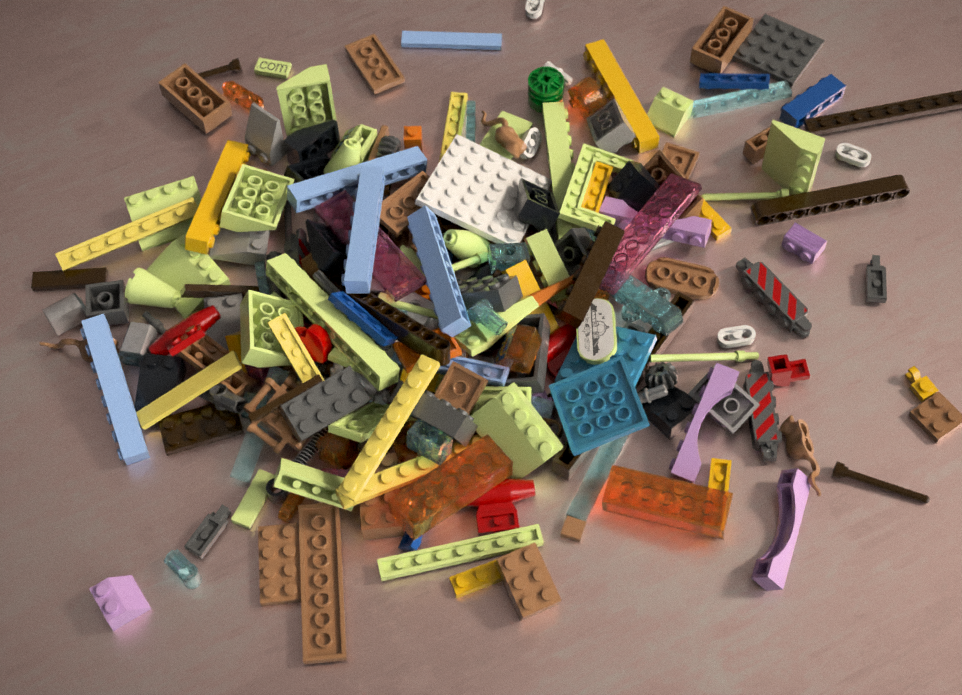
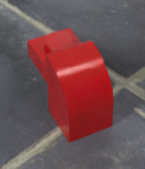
M313 324L308 329L302 326L294 328L312 360L324 363L328 359L332 347L327 331L317 324Z
M787 354L771 356L767 359L771 381L776 386L786 387L790 386V382L810 379L806 359L789 361Z

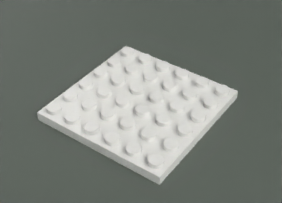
M457 134L420 192L415 204L420 207L426 205L434 214L516 252L530 223L524 224L520 222L515 213L519 181L523 178L549 190L552 180Z

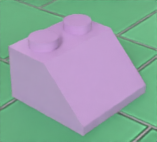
M132 575L109 577L89 588L113 631L151 609Z

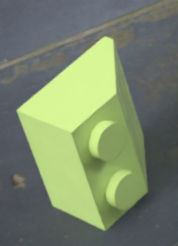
M662 87L654 98L647 115L654 128L675 137L692 114L693 100Z

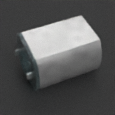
M75 292L42 310L57 336L81 324L82 320L87 319L86 306L82 298H79Z
M130 322L118 354L120 361L125 365L141 367L145 353L151 354L148 347L156 339V329L150 324Z

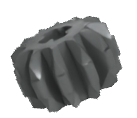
M390 135L382 137L377 148V158L399 152L401 149L399 138Z
M656 363L654 366H649V369L645 371L644 380L648 388L665 385L667 389H673L674 385L678 383V373L675 366H672L671 363Z

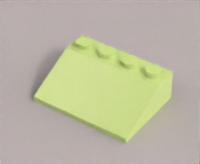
M327 64L308 67L276 87L286 136L299 129L336 120Z
M772 120L761 169L782 188H788L791 195L809 192L814 182L825 138Z
M242 164L222 210L220 227L235 232L276 230L287 202V186L294 184L295 179Z
M194 176L124 197L133 222L192 197L198 207L202 198ZM193 218L138 240L142 251L172 242L187 233Z
M187 233L172 241L147 269L148 272L176 289L180 297V291L185 284L231 285L229 278L208 254L185 250V236ZM181 297L179 304L174 307L185 319L189 315L204 309V298Z
M252 290L247 291L240 303L242 364L260 368L291 365L267 324L269 321L286 313L294 328L304 327L303 313L291 300Z
M515 382L471 415L474 418L473 422L478 426L476 432L513 479H522L564 447Z

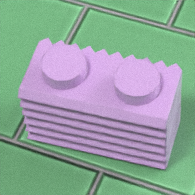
M795 222L784 235L781 246L786 251L798 255L803 261L813 264L825 250L827 241Z

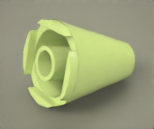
M355 138L345 139L325 166L323 172L327 174L359 164L361 155V144Z
M450 229L443 235L446 248L460 261L474 257L476 253L490 251L491 248L488 239L469 230ZM476 263L468 267H478L480 265L479 263Z
M137 268L133 271L135 276L133 279L129 278L125 289V298L128 299L127 303L163 308H173L179 304L181 297L176 289L143 268Z

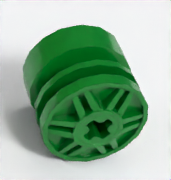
M540 67L530 73L528 77V104L533 110L542 113L543 103L563 102L564 76L561 72L552 67Z

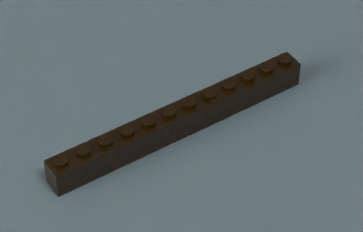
M677 292L648 331L649 334H654L657 338L651 354H662L692 314L695 300ZM647 360L635 386L636 389L645 378V371L649 369V366H654L656 362H649ZM567 440L563 445L564 447L552 460V472L569 481L591 450L574 456Z

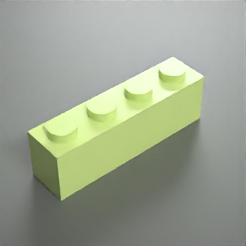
M547 229L526 238L528 244L525 246L529 256L533 255L535 259L532 262L537 272L540 271L542 274L540 280L544 288L570 277ZM568 287L550 298L551 303H556L557 308L562 300H566L567 296L564 294Z
M281 458L274 477V487L343 509L335 494V489L339 488L344 480L343 477ZM354 506L349 507L346 510L352 511Z

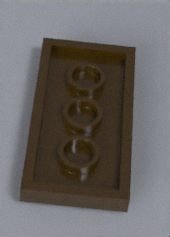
M213 403L167 416L158 421L167 456L244 434L239 414H234L226 409L217 410Z

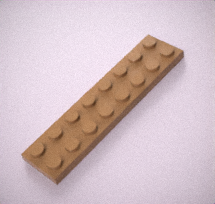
M327 503L298 505L303 663L314 664L347 660L340 508Z

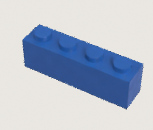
M832 74L821 78L817 84L808 87L804 93L798 94L794 100L785 103L780 110L779 119L786 125L800 128L804 125V119L814 118L841 99L846 85Z

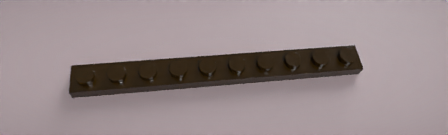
M962 90L804 119L803 124L807 132L814 135H822L961 109Z

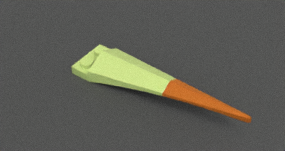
M573 276L521 298L505 312L487 313L471 320V327L454 337L456 342L472 357L489 349L533 310L575 282L572 280Z

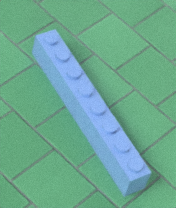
M418 146L288 185L287 200L295 212L299 213L355 195V188H358L357 174H360L361 167H383L385 185L414 177L421 171L426 173L427 158Z
M361 167L360 174H357L358 188H355L354 216L350 218L352 230L348 231L350 243L346 245L347 259H344L345 274H342L341 277L342 286H345L347 294H370L385 186L383 167Z
M425 205L407 217L409 222L408 228L413 235L412 241L418 251L416 255L422 264L420 268L426 277L425 284L430 290L429 297L435 306L433 309L434 313L439 319V329L453 338L471 327V323L436 215Z
M104 314L82 320L83 328L80 331L83 339H87L88 345H85L87 354L93 358V362H90L93 373L98 374V379L95 380L98 389L102 390L104 396H101L104 408L108 407L109 410L106 417L109 425L113 424L114 431H111L114 442H118L120 446L117 449L119 459L124 460L126 465L148 459L150 455L108 321Z

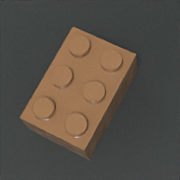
M535 542L496 559L495 566L520 621L552 608L562 601Z

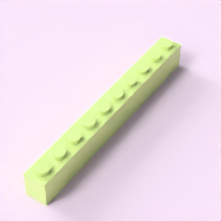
M563 102L543 103L542 116L549 174L552 180L551 191L560 212L575 169V163H571V160H573V149H569L572 142L571 135L567 133L570 132L569 122H566L568 110L567 108L564 109ZM557 218L555 222L557 241L571 228L583 227Z
M284 253L267 260L266 275L313 324H317L327 331L331 343L378 391L398 382L400 372L398 364L393 362L386 352L381 350L374 340L361 330V327L355 322L350 321L342 311L334 307V304L328 300L329 295L318 286L316 281H313L307 275L305 270H302L296 264L294 259H291Z

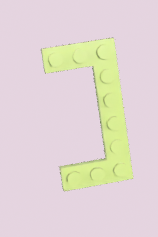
M583 143L558 218L594 231L598 225L602 226L605 221L614 225L615 218L583 208L581 205L596 161L613 166L612 171L619 173L629 160H634Z

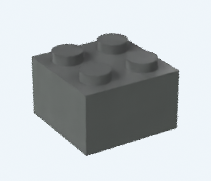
M117 280L85 285L86 318L104 314L109 326L129 323V306L126 302L128 299L125 298L126 286L124 281Z

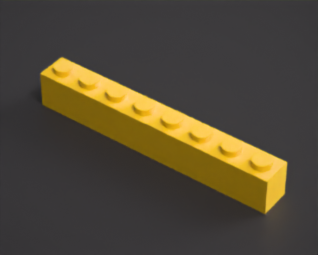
M602 39L585 44L583 58L590 65L591 73L595 74L597 84L602 87L605 98H608L609 101L612 99L617 101L636 137L631 141L632 147L636 148L639 154L658 148L660 136L605 40Z
M227 140L185 236V250L207 255L209 249L213 248L215 235H218L220 231L221 214L242 164L249 162L250 152H248V144Z

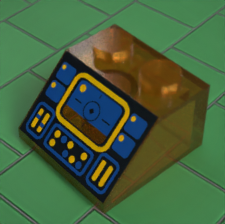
M517 325L505 333L494 364L509 367L510 371L530 374L542 342L536 327Z

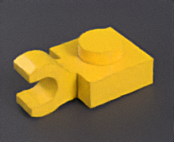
M915 366L908 369V373L905 376L912 383L909 389L921 403L939 391L927 376L921 378L920 372Z

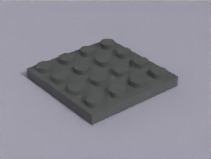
M764 14L735 52L732 60L761 74H770V78L793 87L820 51L825 40Z

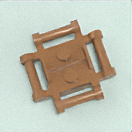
M291 375L288 376L281 386L272 378L267 377L264 381L265 384L250 403L245 404L243 409L248 414L256 411L255 408L270 389L275 394L268 403L287 393L285 390L288 386L294 389L299 384L294 381ZM279 409L257 422L251 423L246 429L250 434L251 432L272 447L277 455L286 443L300 452L304 448L303 444L307 441L306 439L298 443L297 440L292 438L293 433ZM258 424L261 425V426H262L263 428H265L268 432H270V433H271L272 435H274L277 439H279L280 442L278 443L275 439H273L271 436H269L266 432H264L262 429H260L257 425H258Z

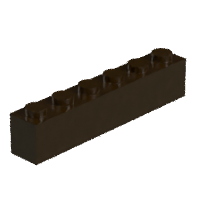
M607 221L602 226H597L593 234L596 238L594 241H590L586 248L589 252L587 256L583 255L579 263L582 267L580 271L577 269L573 275L572 280L575 282L573 286H568L564 294L567 298L565 301H561L557 309L560 311L557 317L559 320L577 329L582 324L623 238L624 230Z

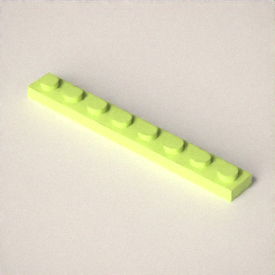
M539 524L384 557L377 559L381 581L508 554L534 542L537 547L544 546V541Z

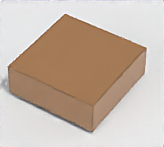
M567 515L560 536L580 542L586 527V521Z

